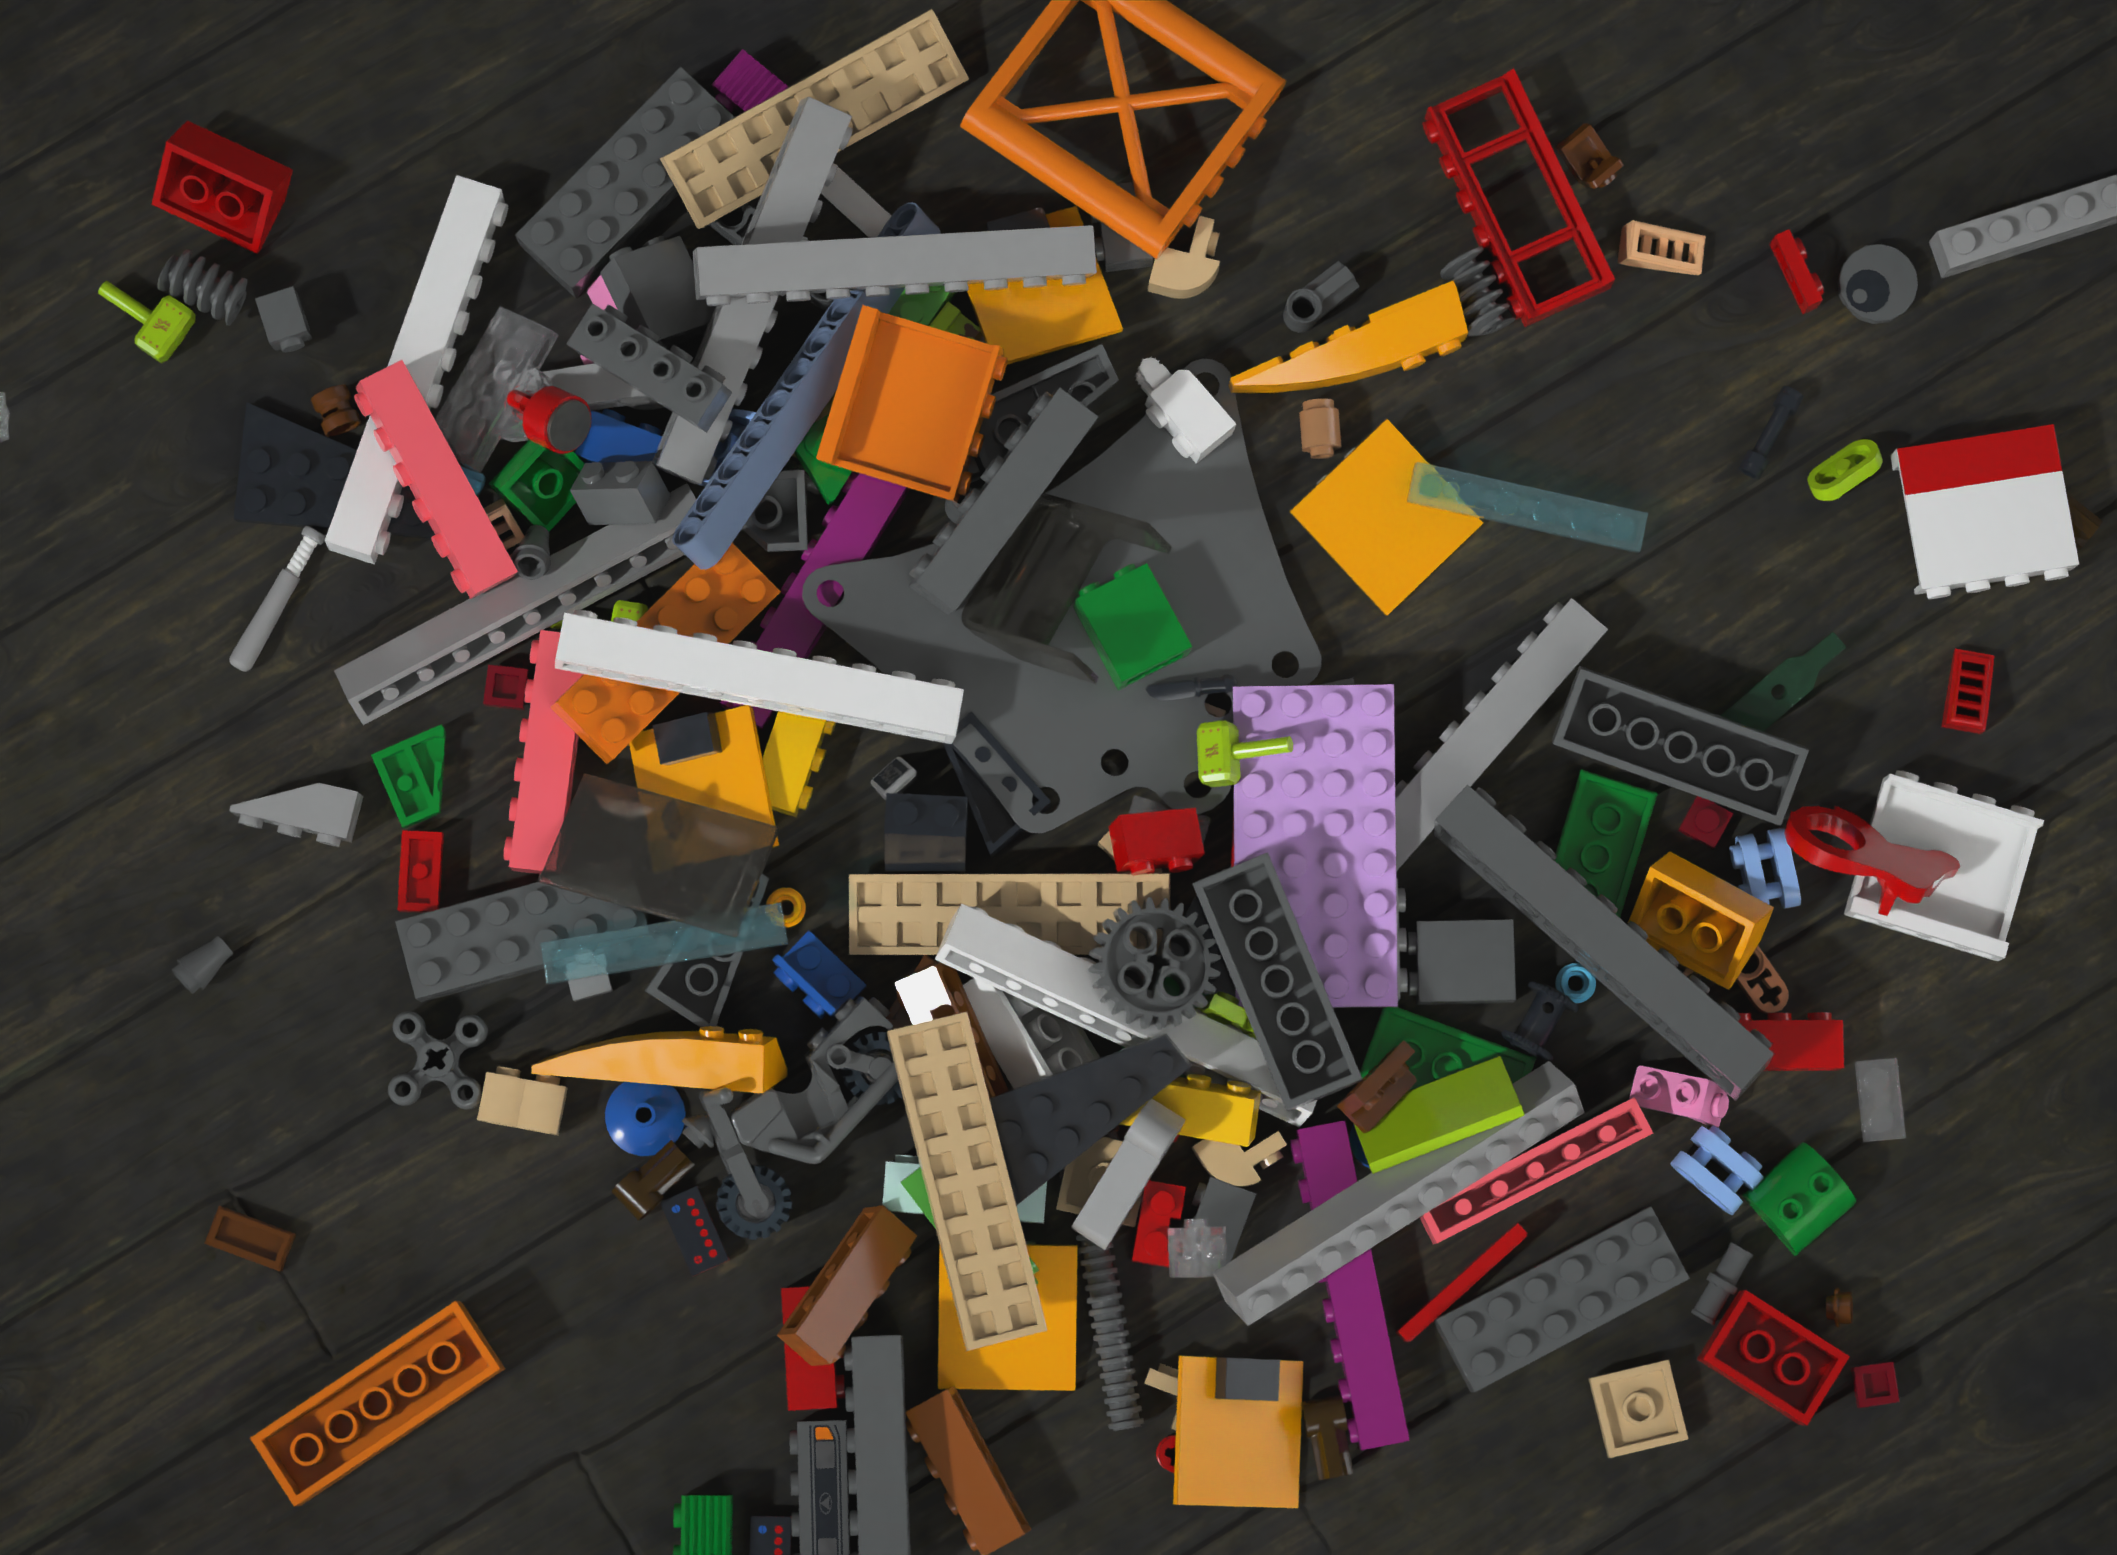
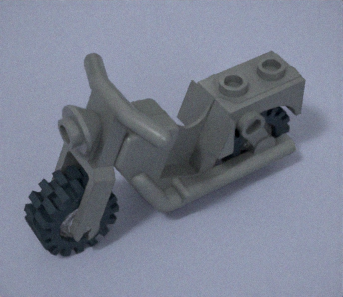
M860 996L855 1001L852 998H848L837 1009V1013L834 1016L838 1020L828 1031L822 1027L810 1038L806 1044L810 1050L804 1056L812 1073V1079L809 1086L802 1092L795 1094L783 1093L770 1088L764 1093L753 1094L733 1108L727 1116L726 1111L720 1105L732 1101L734 1096L732 1090L726 1087L703 1089L699 1094V1099L707 1115L701 1114L686 1117L682 1120L687 1126L682 1133L699 1149L705 1143L712 1148L714 1141L718 1147L719 1154L729 1176H725L722 1180L721 1188H718V1202H716V1206L722 1222L736 1235L753 1240L761 1237H770L771 1233L778 1232L782 1228L781 1225L784 1221L787 1222L789 1208L792 1209L791 1193L784 1179L765 1166L751 1165L741 1144L809 1164L821 1163L875 1105L890 1104L895 1102V1099L903 1097L887 1032L870 1031L867 1034L855 1037L856 1040L849 1043L847 1047L843 1045L855 1033L869 1026H881L889 1030L893 1027V1024L886 1019L890 1011L876 998L872 997L869 1001ZM830 1066L840 1069L841 1076H843L845 1081L843 1082L844 1085L852 1092L853 1096L847 1103Z

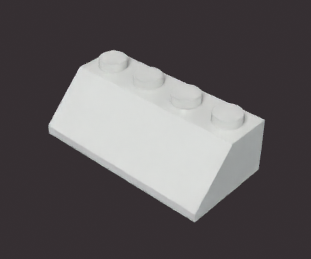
M976 978L963 985L989 1047L1014 1089L1100 1058L1082 1027Z

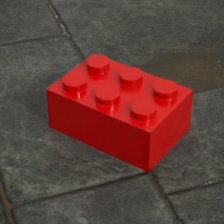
M1741 1290L1737 1293L1697 1360L1799 1425L1807 1426L1850 1356L1747 1290Z

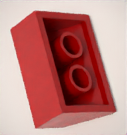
M187 120L166 141L152 205L254 253H258L285 202L293 169Z

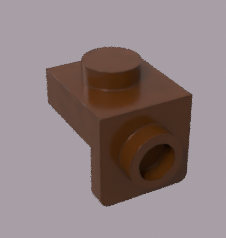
M1587 123L1581 125L1555 147L1579 184L1593 189L1602 188L1612 182L1617 175L1615 172L1624 165L1620 158L1610 154L1593 127Z

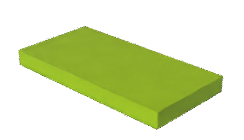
M1498 1056L1406 1092L1367 1133H1363L1355 1124L1354 1127L1371 1172L1374 1174L1520 1118L1525 1114L1502 1058Z

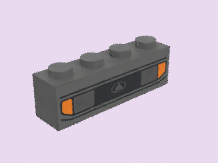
M848 1420L798 1421L797 1430H790V1454H798V1471H791V1496L799 1495V1512H792V1537L800 1536V1553H793V1555H851L849 1460L847 1448Z

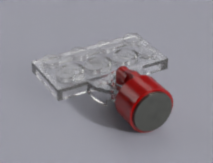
M501 306L498 308L435 419L458 463L481 473L500 439L519 442L526 441L529 438L532 442L558 454L570 453L583 443L591 426V410L589 405L581 397L554 386L551 379L540 370L559 336L557 333Z

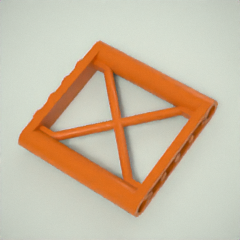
M1051 0L965 114L960 127L1155 259H1158L1185 224L1190 228L1203 209L1199 206L1206 195L1212 198L1224 181V178L1220 175L1227 166L1234 169L1246 151L1242 145L1248 137L1253 140L1258 137L1267 123V120L1263 117L1281 93L1287 80L1168 0H1081L1097 11L1115 97L1020 109L1005 99V97L1079 1ZM1113 12L1219 83L1130 95ZM1223 98L1229 99L1244 110L1173 206L1168 209L1152 198L1134 110ZM1118 112L1135 196L1028 124Z

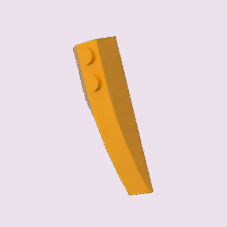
M1454 280L1368 315L1369 320L1362 324L1363 327L1358 329L1349 327V325L1335 330L1334 334L1327 337V343L1321 346L1318 341H1311L1297 347V349L1290 352L1291 359L1284 362L1282 357L1278 356L1230 378L1229 389L1231 393H1277L1317 389L1357 381L1394 370L1401 366L1404 371H1408L1426 362L1424 357L1439 352L1440 356L1451 354L1462 347L1460 342H1463L1468 334Z
M704 1026L700 1028V1031L655 1032L622 1036L583 1045L544 1058L532 1065V1074L705 1089L726 1087L732 1091L764 1093L787 1077V1066L776 1037L763 1036V1031L755 1029H745L738 1031V1034L724 1033V1028Z

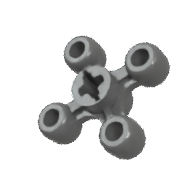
M406 1011L397 1015L392 1025L393 1033L401 1042L408 1043L414 1047L417 1052V1062L411 1071L398 1074L389 1082L388 1095L391 1100L402 1106L412 1105L419 1099L421 1090L427 1083L440 1081L448 1086L451 1099L456 1106L465 1110L477 1107L481 1102L483 1088L478 1081L465 1076L461 1072L459 1058L464 1050L479 1046L486 1040L488 1027L485 1021L476 1015H466L457 1022L455 1031L450 1037L437 1040L429 1036L423 1018L416 1012ZM410 1020L414 1021L415 1030L411 1034H405L403 1031L404 1024ZM470 1024H476L478 1027V1032L473 1038H467L465 1030ZM433 1052L439 1054L446 1052L447 1055L443 1058L446 1066L443 1069L436 1066L430 1069V1065L433 1063L430 1055ZM409 1083L410 1093L405 1097H401L398 1092L400 1085ZM470 1086L473 1089V1096L471 1099L464 1101L461 1098V1091L463 1088Z

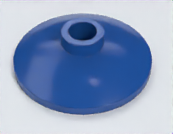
M623 1082L611 1094L605 1111L606 1127L613 1141L626 1152L637 1156H653L670 1140L676 1143L684 1129L685 1124L682 1120L686 1118L683 1100L677 1090L670 1085ZM644 1107L649 1108L652 1113L651 1119L646 1123L639 1122L637 1119L638 1110Z

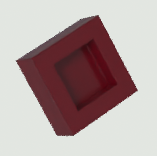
M488 665L483 704L490 707L525 710V688L527 679H529V670Z
M1696 796L1677 831L1713 850L1733 813L1710 800Z
M1894 1362L1851 1367L1857 1408L1900 1402Z

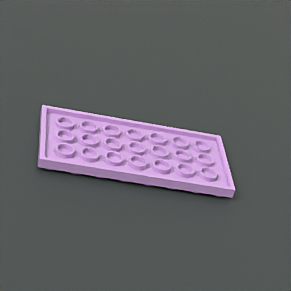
M1394 684L1233 687V724L1239 730V743L1290 736L1293 740L1292 752L1240 759L1241 778L1234 785V866L1268 852L1333 1008L1398 1007ZM1235 988L1236 998L1239 1000L1238 1006L1244 1008Z

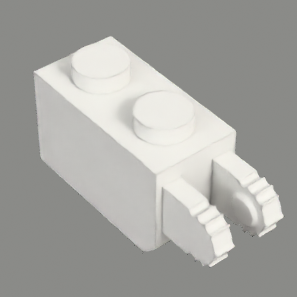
M1151 356L1150 358L1142 359L1135 377H1137L1138 385L1140 384L1143 391L1148 395L1145 406L1148 408L1146 410L1148 417L1158 428L1163 426L1173 436L1172 443L1183 457L1188 458L1190 456L1197 464L1233 434L1236 427L1235 421L1191 371L1177 370L1172 375L1156 358Z

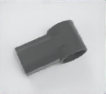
M1338 261L1304 288L1292 292L1288 297L1283 312L1284 322L1287 327L1298 333L1311 330L1318 320L1359 290L1360 286L1356 282L1354 275L1346 266ZM1298 303L1306 304L1311 308L1312 315L1308 318L1298 317L1294 314L1292 307Z

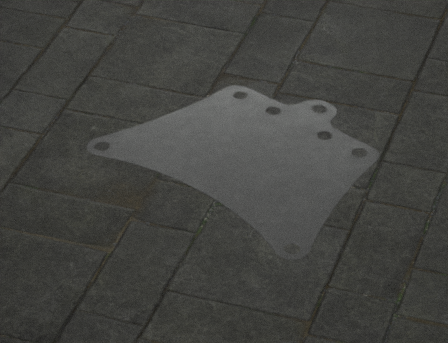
M1213 359L1193 361L1183 370L1191 371L1195 377L1203 372L1211 373L1218 379L1219 391L1213 398L1236 423L1233 434L1196 464L1190 456L1188 458L1183 457L1172 443L1173 436L1164 426L1158 428L1146 414L1100 456L1063 483L1038 498L955 612L946 615L909 587L914 580L909 575L910 571L922 555L926 553L932 555L938 547L936 544L892 557L825 566L812 572L803 585L802 598L811 614L860 652L883 674L892 675L893 671L908 672L916 676L915 680L931 683L932 679H944L954 682L955 688L964 689L958 723L972 712L1039 788L1050 787L1059 795L1060 803L1053 813L1042 814L1038 812L1034 816L1029 811L1033 807V793L976 728L970 723L956 735L952 744L970 762L1018 826L1030 833H1044L1053 830L1134 787H1146L1156 792L1172 810L1196 807L1197 814L1212 810L1225 799L1231 789V785L1211 787L1209 794L1205 797L1193 798L1185 791L1184 780L1191 772L1198 771L1197 729L1201 723L1221 720L1233 723V691L1227 693L1232 701L1230 712L1223 717H1214L1205 708V699L1208 694L1201 695L1200 697L1195 695L1194 697L1179 700H1158L1150 696L1145 688L1149 684L1182 680L1194 681L1196 677L1205 679L1229 674L1236 678L1238 682L1237 687L1306 686L1317 677L1321 669L1322 657L1286 579L1261 506L1246 451L1236 394L1231 393L1229 389L1231 374L1223 364ZM1147 563L1193 647L1188 656L1118 691L1073 607L1076 598L1080 597L1078 592L1087 585L1099 581L1102 586L1114 580L1113 574L1123 567L1135 564L1136 568ZM827 580H834L840 583L844 590L842 602L834 607H827L821 604L817 598L819 585ZM1282 651L1294 654L1299 662L1297 673L1289 678L1277 676L1272 669L1273 657ZM979 747H987L990 750L991 757L987 762L982 763L975 757V751ZM1119 749L1127 755L1129 761L1128 768L1122 775L1111 776L1102 769L1101 758L1108 750ZM1005 777L1016 779L1017 788L1015 791L1010 792L1002 784V780Z

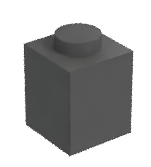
M293 286L255 298L268 341L275 351L280 349L284 353L296 351L305 346V341L313 339L299 294Z

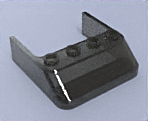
M1042 493L985 570L962 611V623L975 636L1021 661L1096 684L1099 677L1076 654L1048 646L1107 542L1119 539L1169 554L1172 546L1148 522Z

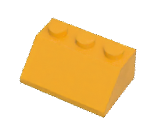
M1669 851L1650 866L1628 923L1633 921L1640 926L1649 936L1646 942L1657 951L1660 948H1664L1680 964L1729 990L1760 943L1774 907Z

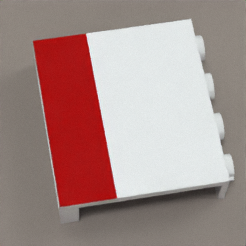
M2054 424L1899 448L1890 455L1893 471L1899 470L1919 579V585L1914 589L1915 595L1927 593L1928 599L1942 598L1951 595L1950 589L1966 587L1967 593L1989 590L1991 589L1990 583L2005 581L2006 587L2019 586L2030 583L2029 577L2044 575L2045 581L2057 580L2068 577V571L2079 565Z

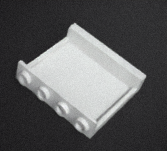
M1897 770L1895 775L1888 774L1882 780L1870 825L1890 843L1921 850H1940L1948 853L1959 861L1960 868L1953 878L1943 880L1930 897H1924L1919 904L1908 903L1897 897L1888 916L1878 914L1882 891L1877 878L1855 875L1844 915L1994 961L2004 959L2009 943L2005 941L2037 829L2043 826L2044 820L2035 818V812L2028 808L2012 805L2011 809L2008 810L1995 806L1996 800L1985 795L1973 794L1972 798L1957 794L1958 788L1949 784L1935 782L1932 787L1919 783V776L1909 772Z

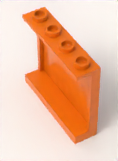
M862 305L816 459L827 464L958 503L960 495L966 496L971 485L973 473L967 472L972 456L978 458L982 449L984 434H980L979 431L983 418L990 419L995 406L996 396L991 395L995 379L1001 381L1006 370L1008 358L1003 357L1004 349L996 344L990 345Z

